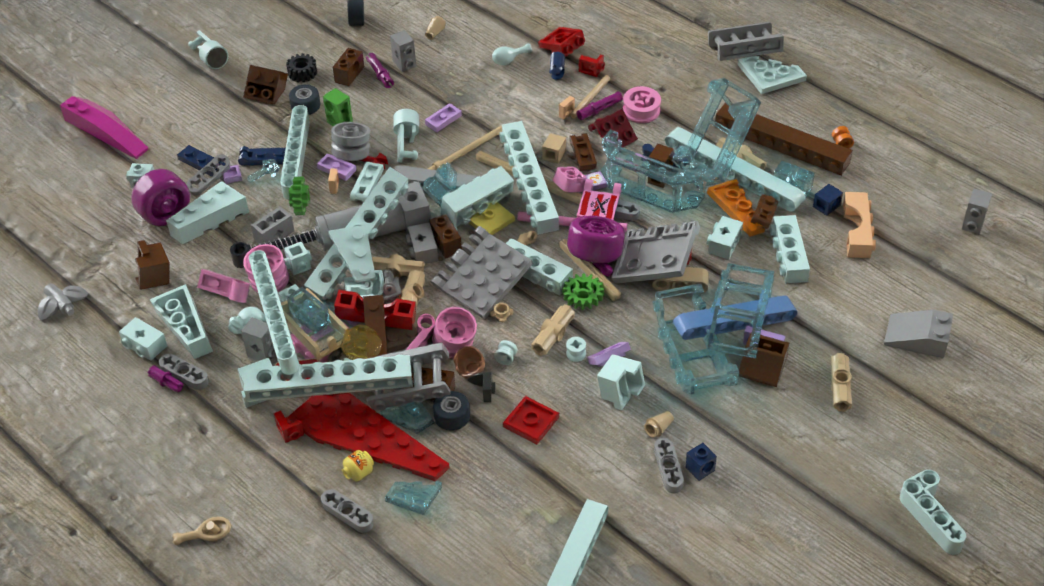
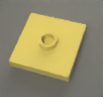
M498 202L494 205L490 203L483 213L479 214L477 212L470 218L469 224L475 229L480 226L491 235H494L514 222L515 216Z

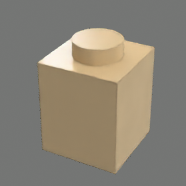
M550 133L542 146V159L559 164L566 152V137Z

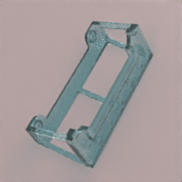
M725 78L714 79L708 84L707 92L712 95L688 144L679 146L672 159L697 188L725 182L761 105L757 97ZM728 86L751 100L733 104L725 95ZM722 99L729 106L728 112L735 119L731 130L713 120ZM712 124L727 133L728 136L714 166L708 168L695 160L694 156L709 125ZM691 162L705 171L695 178L682 163Z

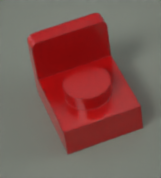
M600 54L597 59L581 55L579 58V72L597 77L605 68L604 55Z
M281 410L273 413L276 426L285 443L296 440L304 435L300 420L291 423L289 417H284Z

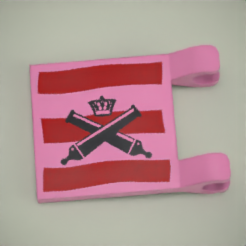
M586 179L577 218L582 216H601L614 220L622 184L614 183L613 193L592 191L593 180Z

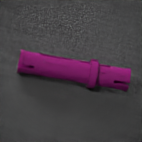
M369 53L371 58L366 56V60L375 71L376 77L379 81H382L385 88H391V85H394V81L391 79L389 71L382 66L375 53Z
M617 91L595 103L591 102L587 107L576 112L579 120H584L587 117L595 116L600 111L623 101V96Z

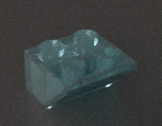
M448 162L439 166L436 171L437 173L433 177L427 178L421 187L440 207L442 197L446 193L457 190V172Z

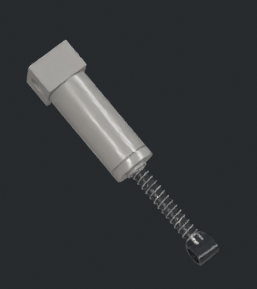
M419 181L408 184V191L404 196L401 195L398 198V205L394 210L391 209L388 212L386 222L378 226V232L374 238L405 230L407 235L409 226L429 223L431 219L430 208ZM378 203V204L375 205V207H376V208H383L384 205L381 204V203ZM361 205L315 217V230L306 231V233L302 232V234L297 233L295 236L293 234L291 237L287 236V238L283 237V239L278 238L276 241H268L265 244L274 245L282 250L298 242H302L304 245V243H314L313 241L317 240L319 244H322L324 251L330 250L334 242L330 238L328 231L345 228ZM366 218L364 221L367 223H372L374 220L372 218ZM244 242L234 243L230 247L234 266L244 268L245 255L254 247Z

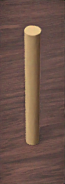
M605 75L570 113L573 119L577 117L576 112L585 108L610 81L608 75Z

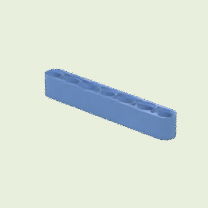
M784 295L682 313L673 320V324L682 339L689 340L746 329V326L754 328L790 321L796 317L798 311L789 297Z

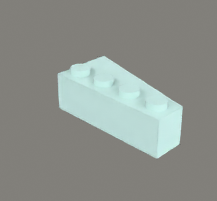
M502 166L491 169L487 174L476 177L472 182L461 185L453 192L446 193L442 197L440 216L447 214L458 231L456 227L464 223L466 225L471 221L470 218L477 212L479 214L483 213L490 203L494 205L513 191L514 179Z
M221 181L166 220L170 236L184 244L203 235L205 230H214L219 227L220 223L226 220L230 222L241 213L243 215L249 213L246 197Z
M186 284L150 299L156 313L194 359L213 352L198 310Z

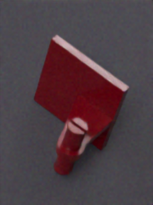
M623 108L602 119L598 118L594 123L588 125L590 132L597 129L609 154L638 140Z

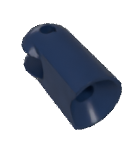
M553 52L550 58L549 73L552 74L551 77L555 80L563 78L565 73V56L561 52Z

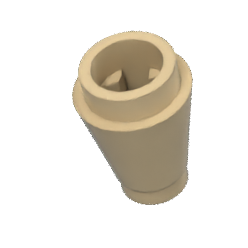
M440 16L432 18L425 36L433 40L445 29V20Z
M666 411L647 419L644 429L650 437H659L674 421L672 413Z

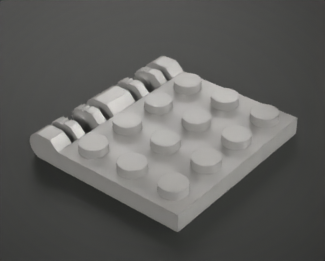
M698 221L682 223L680 230L677 224H672L671 227L670 225H661L655 228L648 227L646 233L644 228L628 230L624 240L623 252L618 258L611 278L614 284L683 276L695 236L698 235L700 230Z
M478 226L474 234H471L469 237L478 247L474 249L469 244L464 243L462 248L465 251L458 249L450 258L454 264L451 262L445 264L447 269L454 273L452 277L440 270L437 273L438 276L435 275L430 282L437 289L485 320L490 315V312L494 310V306L502 301L532 266L533 262L530 258Z

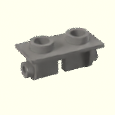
M384 270L382 272L384 278V292L382 295L384 300H392L401 295L399 277L394 278L392 271Z

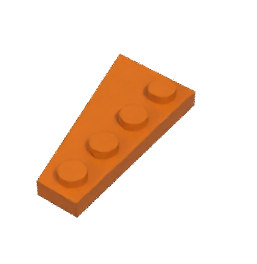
M737 179L708 187L707 194L732 219L743 222V230L750 237L765 232L762 225L751 223L755 212L752 209L753 204L750 200L746 199L743 188H739Z

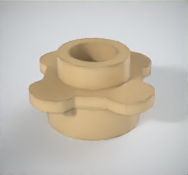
M498 303L494 306V310L490 312L491 317H496L500 322H505L510 315H513V309L509 308V305L506 303Z

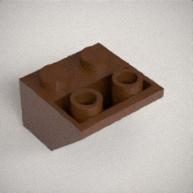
M250 65L243 98L275 105L285 90L288 73Z
M751 332L744 349L738 377L777 387L787 361L790 343Z

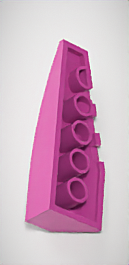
M75 96L70 97L60 105L66 122L127 155L138 159L149 150L113 112L88 99Z

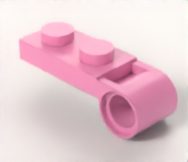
M201 269L197 288L229 297L233 301L246 303L250 283Z
M423 314L418 318V336L406 350L428 346L427 340L431 337L435 328V319L432 315ZM428 323L431 327L423 328L421 324Z

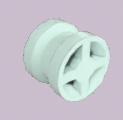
M580 337L568 339L566 343L567 358L573 362L582 361L586 357L585 340Z
M503 340L499 343L494 358L502 365H510L518 348L514 343Z

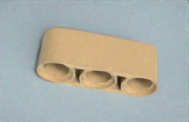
M686 267L684 275L681 277L653 279V288L666 292L705 293L708 290L709 273L704 268Z

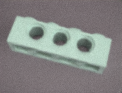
M796 215L774 216L773 224H770V235L774 236L773 247L777 249L776 260L780 262V275L784 277L785 284L808 282L810 267Z
M512 238L506 243L530 258L533 262L532 266L522 277L559 296L563 293L564 282H568L569 277L573 278L572 268Z

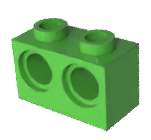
M337 88L323 96L327 123L335 126L343 122H353L349 96Z

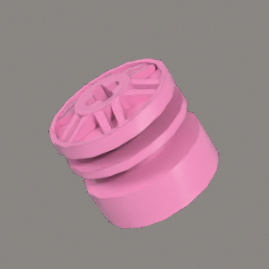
M269 244L258 245L252 248L245 255L244 268L253 290L258 293L249 262V255L254 251L261 250L266 253L277 291L280 292L289 281V272L282 252L276 246Z
M446 308L436 318L432 343L443 342L449 352V358L454 359L459 349L473 345L477 329L475 317L464 308Z

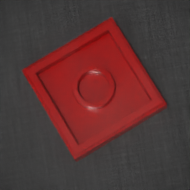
M525 396L505 419L503 428L538 445L559 419L560 413Z

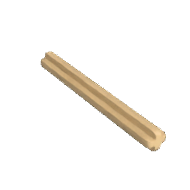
M563 239L559 242V247L588 276L592 274V279L599 278V282L603 283L604 292L613 301L620 299L621 292L591 262L576 258L569 252L567 247L568 239Z

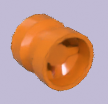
M839 126L833 130L832 137L836 144L848 149L854 145V139L846 126Z

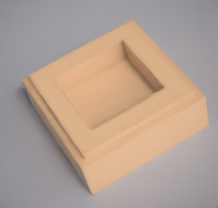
M569 96L559 104V117L561 119L567 118L575 109V98Z
M334 168L330 169L328 179L330 194H337L339 187L338 170Z

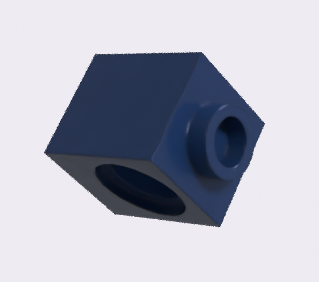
M827 184L815 193L813 208L828 216L841 206L843 192L831 184Z
M701 443L687 452L685 468L700 481L715 471L717 456L704 443Z

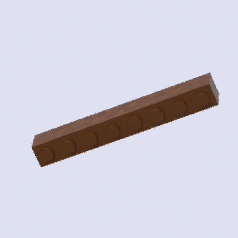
M726 102L716 113V128L842 176L851 163L853 152L851 149Z

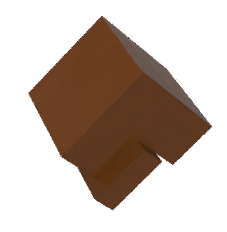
M145 240L137 241V258H135V262L138 266L139 277H135L139 289L170 284V262L161 242L147 245Z

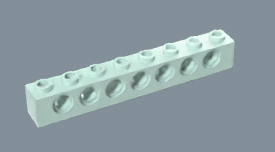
M523 122L503 124L502 132L499 133L501 143L504 142L505 154L509 155V165L513 166V176L518 179L517 187L518 190H522L523 203L526 202L527 215H531L530 222L532 228L536 229L537 234L559 230V216Z
M389 167L345 228L366 225L368 240L373 239L378 232V226L386 222L388 212L391 209L394 210L398 205V198L401 195L404 196L408 191V178ZM387 189H393L395 192L392 194H388L385 191ZM381 203L384 207L376 208L375 205ZM366 218H372L374 221L372 223H367L364 220ZM335 244L332 245L304 284V289L309 288L323 303L327 298L330 299L333 296L337 283L341 284L344 277H346L345 272L348 269ZM334 262H340L342 263V266L335 268L332 266V264ZM323 277H330L331 281L324 283L321 279Z
M410 355L378 356L370 359L357 358L348 361L336 360L334 362L300 364L299 370L289 375L284 374L280 366L244 370V393L247 402L413 387Z

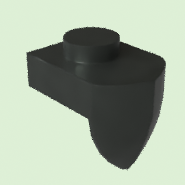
M480 372L468 378L470 383L483 386V402H492V394H496V382H492V372Z

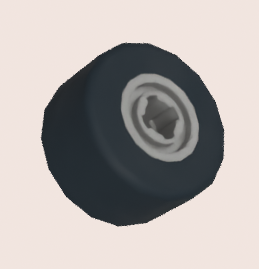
M347 0L349 26L364 25V0Z
M307 84L298 85L289 93L291 110L298 105L306 106L308 115L319 110L321 102L319 91L315 86Z
M450 391V395L436 398L433 402L435 423L440 428L450 431L464 427L470 420L468 398L457 391Z

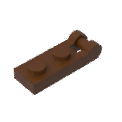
M584 133L581 136L570 135V145L573 148L579 171L597 169V162L588 134Z
M762 194L751 223L755 225L756 223L763 226L762 228L768 230L779 201L772 196Z

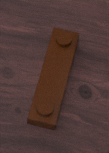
M363 296L367 358L386 355L388 351L384 296Z

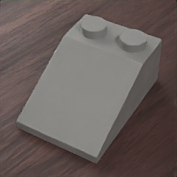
M938 310L890 314L884 345L944 358L953 314Z

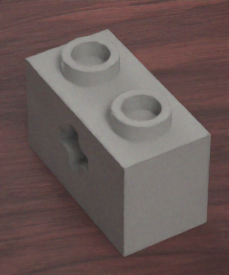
M405 30L390 35L393 63L401 72L416 67L414 40Z
M973 189L962 230L980 234L992 193Z
M278 207L251 224L254 241L258 244H265L268 241L273 242V240L276 241L278 238L283 239V237L294 232L292 216L282 207Z
M430 223L409 226L408 234L405 237L407 246L411 245L409 248L411 259L424 261V264L438 261L437 246Z
M252 317L241 330L247 356L258 361L266 358L271 360V358L276 356L268 325L266 322Z

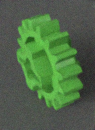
M295 176L293 185L289 188L290 207L293 206L295 216L305 215L306 207L310 204L309 185L305 184L304 176Z
M585 273L582 274V277L575 274L574 279L569 277L568 282H564V301H568L569 306L574 304V309L578 308V306L582 310L585 307L592 309V305L598 306V301H603V283L599 282V278L592 279V274L586 277Z

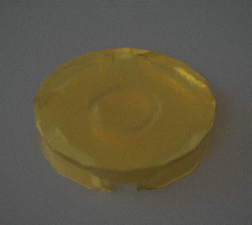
M356 325L346 330L341 342L342 350L350 360L377 357L382 346V341L378 337L377 332L366 325Z

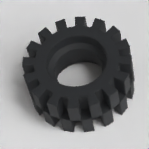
M301 53V56L296 54V57L291 56V59H288V62H286L288 76L292 81L296 80L298 83L302 81L303 83L305 80L311 81L310 78L314 79L317 75L316 60L309 54H306V56L304 53Z

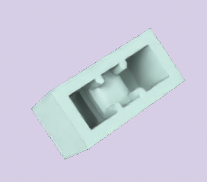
M722 216L719 223H715L713 234L708 236L706 243L709 245L708 253L730 259L742 236L743 222Z
M136 317L119 331L121 343L126 349H132L140 357H145L150 361L167 347L164 333Z

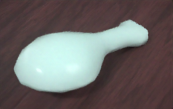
M528 43L516 49L507 46L499 47L493 52L492 60L498 65H508L517 55L531 53V44Z

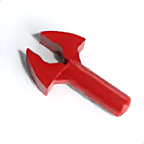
M379 153L377 157L367 156L359 160L383 164L384 169L385 164L388 165V159L382 153Z

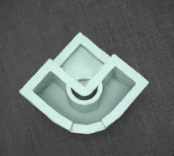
M374 270L376 280L356 283L353 277H344L345 291L358 292L362 298L363 296L382 295L384 292L382 270Z

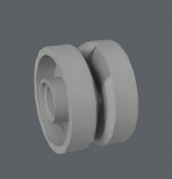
M343 122L332 127L331 138L333 141L331 153L333 156L349 161L360 160L369 156L370 144L368 141L370 139V129L368 126L356 122Z

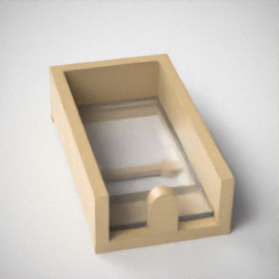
M309 288L281 302L289 330L315 356L317 361L350 341L348 327Z

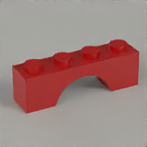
M338 290L334 304L335 315L342 320L365 323L364 303L359 293ZM396 299L390 304H384L387 327L413 330L416 317V301Z

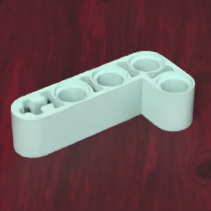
M924 470L904 481L900 501L946 553L951 555L959 554L965 542L966 533L933 497L937 491L940 476L933 470Z

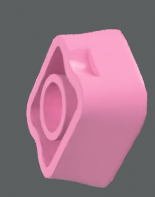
M576 167L557 168L553 182L565 192L584 191L586 176Z

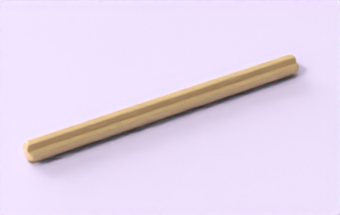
M483 151L477 153V161L493 168L502 166L509 175L513 176V166H510L508 162ZM544 178L549 192L580 205L582 194L578 192H565L554 182Z

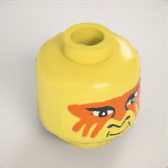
M356 450L343 460L344 468L342 473L348 480L352 479L358 482L372 473L374 461L368 452Z

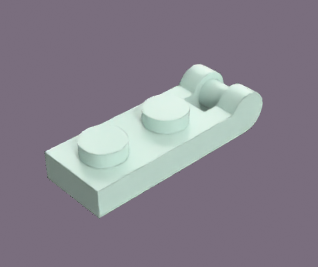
M366 162L351 191V201L361 200L364 203L378 183L384 170L383 164Z

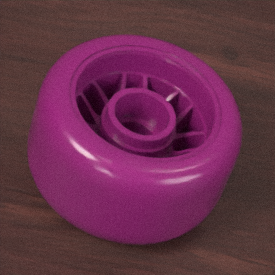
M155 169L146 173L137 181L132 190L131 201L134 210L147 223L154 226H166V220L189 205L190 191L186 183L174 172L167 169Z
M578 217L570 224L567 247L573 256L584 261L593 263L613 262L623 252L625 231L621 224L606 217Z

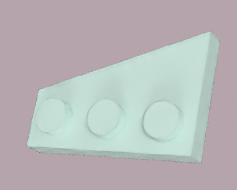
M366 225L328 231L330 238L343 257L356 283L376 280Z

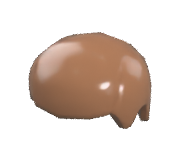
M465 346L459 349L453 359L456 371L466 379L482 372L485 367L482 353L473 346Z

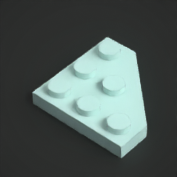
M758 56L738 59V66L761 94L804 82L807 78V75L797 65L792 64L790 67L782 65V62L776 60H760Z

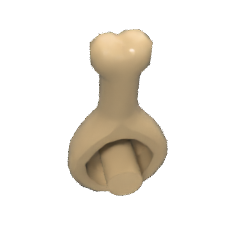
M224 517L209 518L194 531L174 533L172 535L174 539L173 544L180 545L185 541L194 539L206 541L220 540L230 532L231 523Z

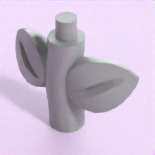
M52 283L46 285L43 291L47 297L38 306L39 319L41 321L46 320L58 310L63 314L73 315L75 311L71 302L80 301L86 298L89 293L85 289L74 285L67 286L63 290H60Z

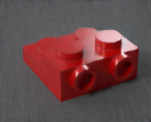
M559 27L538 41L540 48L551 50L552 53L561 52L566 57L573 50L583 46L586 41L581 29Z

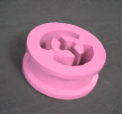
M640 86L631 88L624 94L623 110L630 121L649 123L658 118L661 97L657 91L649 87Z

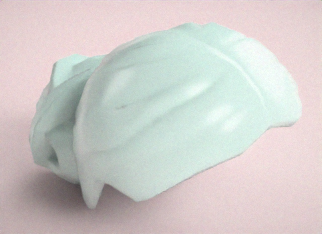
M246 307L240 311L238 316L230 318L228 328L234 334H242L241 330L252 317L266 322L265 315L257 307Z

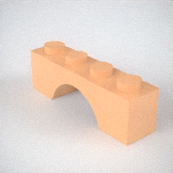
M845 192L844 218L858 225V228L848 233L846 245L849 258H871V253L876 248V240L872 239L874 237V226H871L873 222V213H870L871 200H868V193Z

